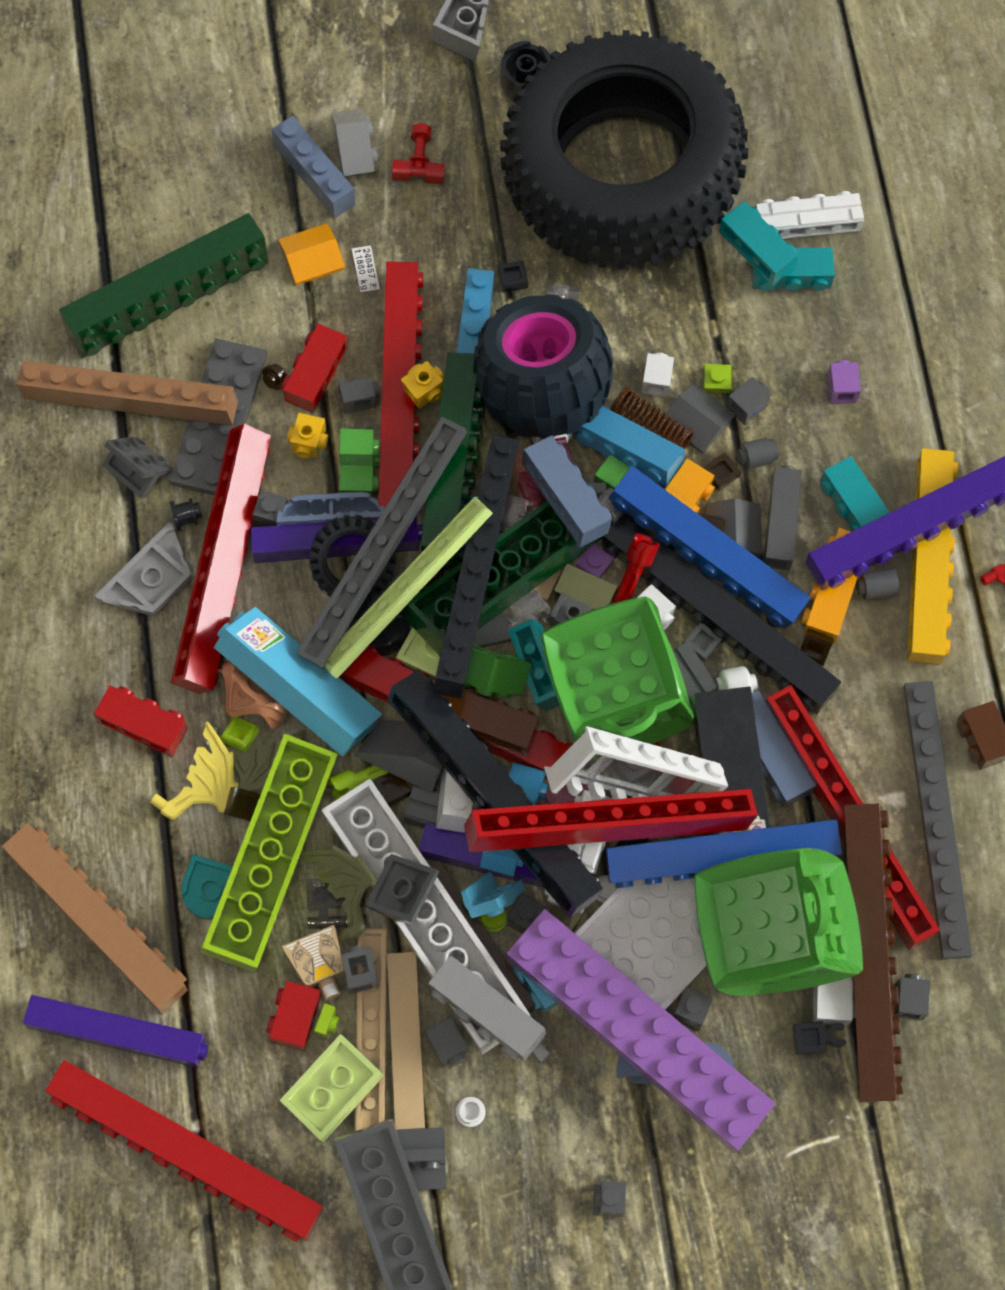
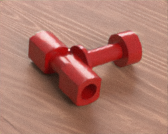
M423 123L412 125L411 139L415 142L414 155L409 158V161L393 159L392 180L410 181V176L424 177L425 183L443 184L445 164L429 163V159L425 157V144L431 140L432 128L429 125Z

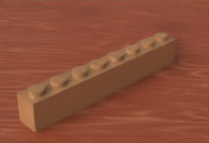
M22 361L16 384L24 399L232 426L238 405L235 391L230 386L31 361Z
M27 823L2 845L4 851L163 1015L188 991L184 984L187 980L186 977L176 967L170 970L164 964L167 958L157 947L151 950L144 943L147 937L136 926L131 929L124 922L128 918L117 906L111 909L105 903L108 897L97 886L92 889L85 882L88 877L78 866L72 869L66 863L69 857L60 847L56 846L53 849L47 843L50 838L39 826L34 829Z

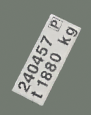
M371 245L352 248L360 292L380 289Z

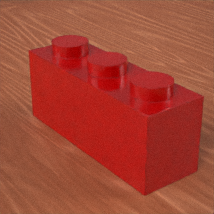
M317 324L314 332L310 331L308 333L303 353L297 354L293 363L294 370L290 376L287 375L284 378L281 386L285 402L311 413L315 412L348 348L347 335L321 324Z
M110 685L94 712L97 723L171 758L188 730L182 714L171 709L168 712L159 708V704L149 698L141 700L135 697L131 690L123 686L115 688Z

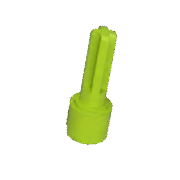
M375 765L357 772L348 769L330 777L328 784L334 786L335 789H333L332 795L337 800L368 779H371L373 782V780L389 772Z

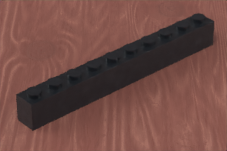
M492 434L478 499L493 514L467 541L436 672L433 693L462 699L520 440Z
M626 513L619 517L609 529L608 534L603 536L602 546L606 553L613 556L614 559L617 557L627 567L629 560L626 553L634 535L639 533L653 539L652 545L659 543L660 546L652 565L644 567L641 577L646 580V584L648 586L652 584L657 590L668 597L667 599L676 606L675 608H682L686 611L695 624L703 623L712 630L711 632L722 639L721 643L725 642L733 648L732 651L740 659H747L751 662L760 675L768 676L774 680L780 690L792 685L807 711H813L818 714L838 691L841 684L838 678L671 548L659 541L653 534L640 527Z
M418 669L392 686L387 700L478 809L533 805L526 797L523 788L515 784L507 775L505 767L491 756L486 744L478 740L471 732L469 724L464 719H460L454 712L449 700L440 694L433 693L434 684L429 677L424 676ZM567 845L512 849L569 918H572L593 903L603 890L598 877L587 870L582 864L580 856Z

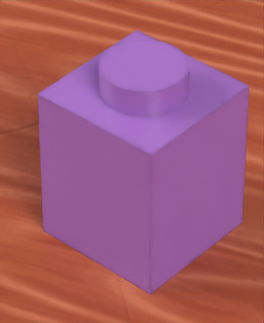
M840 360L831 363L827 373L830 404L857 403L861 392L858 362Z

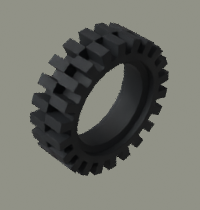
M357 514L355 516L343 515L342 518L338 519L336 517L329 524L326 523L322 526L320 532H317L310 550V570L312 571L314 581L318 583V587L322 591H326L329 597L332 596L341 581L332 574L327 564V553L331 544L341 536L348 534H359L367 538L376 524L373 519L369 517L363 518L362 515ZM395 551L369 594L379 593L381 590L384 591L388 586V582L392 580L396 568Z

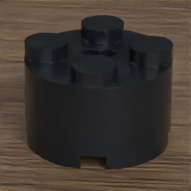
M521 41L512 44L504 52L501 59L500 84L504 93L514 103H516L514 100L516 92L526 87L524 84L528 75H535L537 72L535 67L540 62L546 64L551 60L549 52L543 46L539 45L538 47L532 45L529 41Z
M370 593L367 595L354 617V624L383 593ZM405 607L368 645L378 650L381 656L391 655L393 652L401 649L411 631L410 624L404 618Z

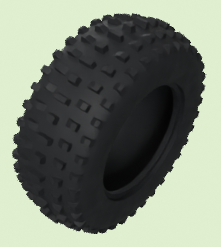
M623 30V34L618 36L611 35L610 31L603 32L602 38H592L591 35L585 36V42L574 44L572 41L566 45L567 50L561 53L555 50L550 54L551 60L546 64L540 62L535 67L537 72L534 76L528 75L524 80L526 87L522 90L519 89L514 95V100L517 104L512 105L508 109L507 117L510 119V122H504L503 133L507 139L500 142L501 152L506 153L505 157L500 158L501 169L505 170V186L508 187L512 202L517 211H522L524 222L528 226L534 224L533 231L540 239L548 238L547 244L556 250L562 248L563 255L575 259L580 257V262L587 264L588 261L591 264L598 262V267L606 268L607 264H610V267H617L618 265V269H625V265L645 268V263L647 262L658 265L664 263V258L667 256L677 258L682 255L684 248L693 249L698 245L697 240L702 235L707 238L712 233L711 226L721 223V219L724 217L723 211L728 212L735 202L732 194L738 195L741 187L738 178H745L746 165L742 164V160L748 159L749 148L745 147L748 131L745 129L740 105L735 104V94L732 88L725 89V78L721 73H714L715 66L707 60L701 61L702 55L699 52H693L690 49L686 51L684 43L680 41L678 44L674 42L669 43L668 37L663 35L659 39L657 37L650 38L649 32L642 31L641 36L636 34L630 35V30ZM614 117H637L655 122L670 131L684 148V152L678 161L661 175L644 182L626 185L605 183L584 175L568 161L564 152L574 137L582 130L596 122Z

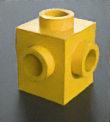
M428 361L422 365L417 364L408 371V374L401 379L403 389L419 409L427 403H434L441 398L444 374L437 366L433 368Z
M298 413L295 426H290L287 436V442L291 444L292 453L304 459L311 457L318 459L320 450H325L328 441V434H325V418Z

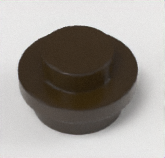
M278 364L267 365L262 370L264 383L269 388L280 390L283 380L287 376L285 370Z

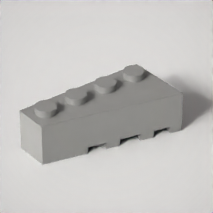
M445 0L433 23L430 41L476 62L489 0Z

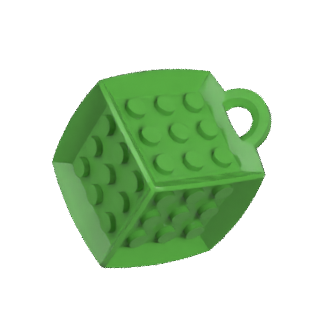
M644 596L600 607L561 622L542 632V645L551 681L566 722L573 735L574 742L586 732V726L649 744L666 739L693 726L695 718L691 710L681 671L662 628L659 610L650 598ZM595 754L590 760H595L600 755Z
M815 848L781 850L735 859L709 867L695 874V901L699 933L711 982L717 990L734 996L780 993L836 982L861 974L863 971L861 937L855 902L844 863L835 855Z

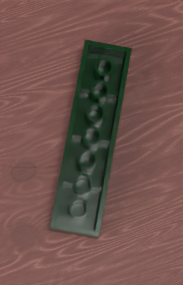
M247 213L60 308L59 312L66 333L81 358L93 356L109 344L119 343L125 336L135 331L144 330L150 323L158 319L169 317L175 310L181 307H188L195 300L205 295L214 294L220 287L228 283L237 282L243 275L251 271L262 269L268 263L265 237L250 213Z
M447 352L438 422L441 417H444L464 427L467 434L427 497L421 540L422 552L473 499L470 497V490H475L476 473H473L474 466L479 464V449H476L477 442L482 440V426H479L480 418L485 417V405L482 402V394L477 389V372H473L474 354ZM464 544L440 569V572L444 570L450 571L463 562L466 549Z
M548 501L501 533L497 541L477 630L593 546L603 536L579 547ZM462 562L417 594L405 606V620L439 656L441 655Z

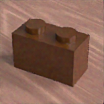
M994 700L963 711L957 719V728L961 737L966 738L968 742V752L972 762L977 763L980 770L1004 762L1005 724Z

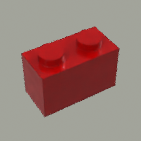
M286 981L284 988H279L275 999V1005H279L276 1016H270L266 1028V1033L270 1034L269 1039L271 1043L305 1052L322 997L320 990Z

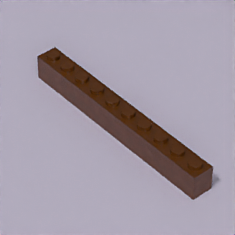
M880 803L844 805L848 879L858 916L863 959V971L861 974L853 976L860 1102L899 1101V1095L904 1094L903 1076H898L897 1064H902L901 1046H896V1034H900L901 1026L900 1017L894 1014V1004H899V992L897 986L893 987L892 975H897L896 957H891V945H895V929L889 926V916L894 915L893 898H888L887 886H892L891 868L886 869V857H890V841L884 838V828L889 827L888 811L883 810V806Z

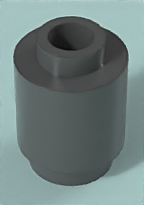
M762 438L740 444V449L737 450L738 462L740 465H744L746 469L769 465L779 458L778 446L774 439Z

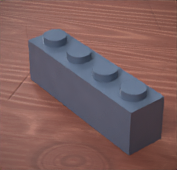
M294 116L289 117L272 128L275 148L334 219L356 205L354 188Z
M550 436L525 448L521 464L579 547L608 534L612 520L609 510L597 500L592 486L587 485L582 479L580 469L577 465L570 462L563 445L558 444L553 436Z
M757 690L752 693L763 778H765L770 786L768 791L775 803L779 802L782 808H785L812 794L816 785L761 693Z

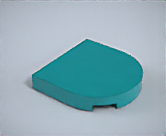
M192 854L182 882L181 893L185 906L188 907L187 909L193 915L202 919L213 920L233 868L232 866Z

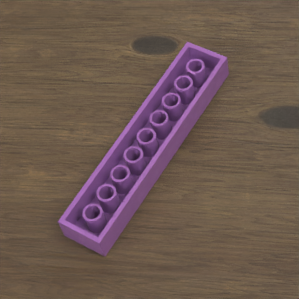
M546 909L541 912L506 953L507 961L733 1153L742 1147L776 1103Z

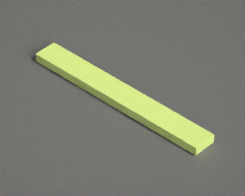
M474 497L340 639L324 665L332 676L337 679L493 514L478 498Z

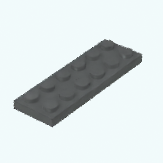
M215 338L201 383L233 387L238 399L233 426L189 420L172 471L170 485L215 495L229 430L247 422L267 358V350Z
M391 1118L336 1138L334 1140L387 1290H453L393 1119Z

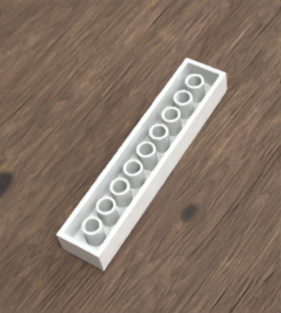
M368 779L322 809L327 822L347 852L354 857L360 855L377 877V881L391 854L430 867L371 779ZM436 878L414 924L393 920L431 978L434 977L451 955L530 1016L438 878ZM459 1019L482 1054L499 1044L495 1039L489 1042L477 1032L480 1027L471 1020L466 1024Z

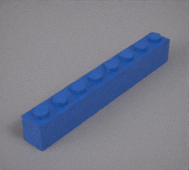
M634 466L630 467L608 497L617 510L627 512L634 517V521L640 527L648 528L657 534L656 537L659 541L676 548L682 558L695 562L701 567L705 575L718 579L723 583L724 588L728 592L741 596L746 600V604L755 611L760 610L777 627H783L784 629L789 627L811 598Z
M837 820L604 848L608 882L616 883V888L634 886V880L642 879L645 880V885L662 883V877L673 876L674 881L691 879L690 873H697L735 859L774 851L815 848L825 850L833 855L842 854Z

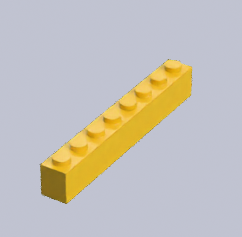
M921 449L917 458L915 500L953 482V478L957 477L958 462L954 461V451ZM949 527L942 530L941 534L931 541L927 542L924 539L918 542V545L912 550L907 661L940 665L944 657L948 656L950 652V639H946V631L950 630L952 615L947 613L948 604H951L953 589L948 587L949 578H952L954 563L950 562V553L954 551L955 537L951 536Z

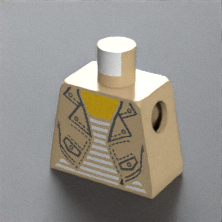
M334 925L282 946L286 958L304 986L314 989L319 987L324 1001L334 999L341 994L335 980L344 977L345 971Z

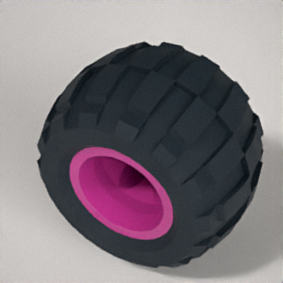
M531 295L519 298V300L510 304H505L496 310V314L492 318L486 320L481 328L478 344L475 346L473 372H477V389L482 394V402L491 416L503 428H511L516 435L526 438L530 436L540 437V439H546L550 436L554 438L555 436L569 435L580 430L582 425L591 422L599 414V410L605 404L606 398H608L613 378L612 350L602 325L591 311L583 308V304L573 299L561 298L559 295Z

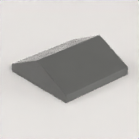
M695 383L679 395L665 414V417L670 415L669 422L675 418L674 425L680 421L679 428L685 425L683 433L688 428L693 430L694 433L689 444L702 454L736 417L734 412Z
M735 498L706 503V515L723 517L725 520L722 531L724 534L754 556H762L760 504Z
M391 854L365 906L397 922L414 924L439 871Z

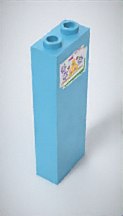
M256 607L247 613L242 611L232 624L227 622L217 633V636L220 638L214 648L342 757L373 730L383 715L341 678L338 677L336 679L332 676L325 666L322 669L300 657L297 651L301 645Z

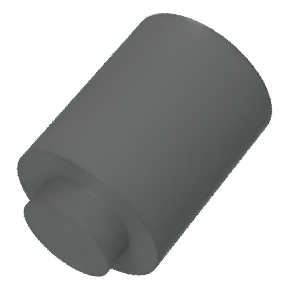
M895 568L870 571L861 575L856 580L858 595H862L864 600L897 596L899 594V580Z

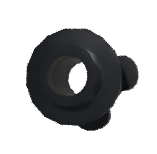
M190 498L189 502L175 505L174 500L170 501L177 532L181 531V526L191 523L198 525L197 519L202 518L199 502L193 503L192 498Z

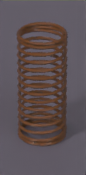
M629 387L621 391L610 408L611 411L619 415L626 411L624 418L631 414L630 421L636 417L634 423L638 424L641 420L639 425L643 427L646 424L645 429L648 430L651 427V432L656 430L655 434L657 435L662 432V438H665L667 435L666 440H671L672 443H676V445L683 449L687 447L693 436V430L688 428L683 433L685 425L679 428L680 421L674 425L675 418H673L669 422L670 415L665 417V411L659 415L660 408L654 412L656 406L652 405L650 407V401L645 404V398L640 401L641 395L635 397L636 392H632V389Z

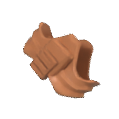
M230 661L224 663L223 667L217 670V672L224 676L226 688L225 710L231 717L257 714L266 720L271 729L281 726L286 715L289 713L286 708Z

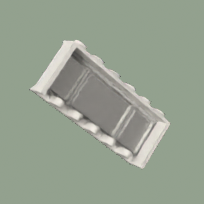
M587 726L585 727L586 732L552 767L544 766L552 793H557L566 784L569 793L577 796L583 790L581 784L583 783L587 784L591 798L594 801L601 800L605 796L604 789L610 790L612 799L627 798L626 795L637 798L724 791L728 787L724 770L720 763Z

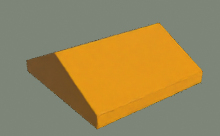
M328 223L278 239L296 286L345 270V264L338 243Z

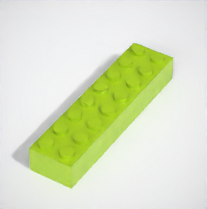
M284 733L202 945L201 954L255 973L337 758V753Z

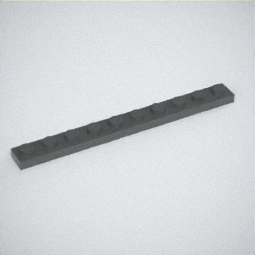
M444 417L440 418L298 649L297 654L300 657L323 669L467 434L464 427Z
M933 681L905 683L903 688L936 924L940 929L938 939L941 960L970 958L972 950Z

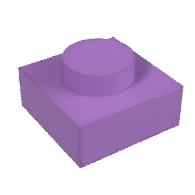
M593 545L577 561L576 568L602 578L614 562V557Z

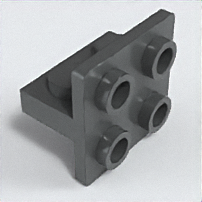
M139 437L107 440L104 445L110 452L102 466L140 498L148 496L159 476L170 474L172 468L166 463V459L152 452L146 447L147 443Z
M443 1128L397 1130L417 1189H445V1130Z

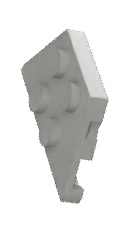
M169 522L95 595L96 600L100 603L155 616L192 579L173 525Z

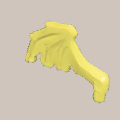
M208 721L204 724L206 727L203 736L210 742L212 754L205 747H197L193 756L196 766L190 765L189 773L187 774V780L191 782L192 788L188 786L183 787L180 794L170 801H166L158 794H155L150 801L151 804L161 811L162 815L171 820L178 818L193 804H213L219 812H225L230 788L239 786V783L235 782L233 752H228L226 746Z

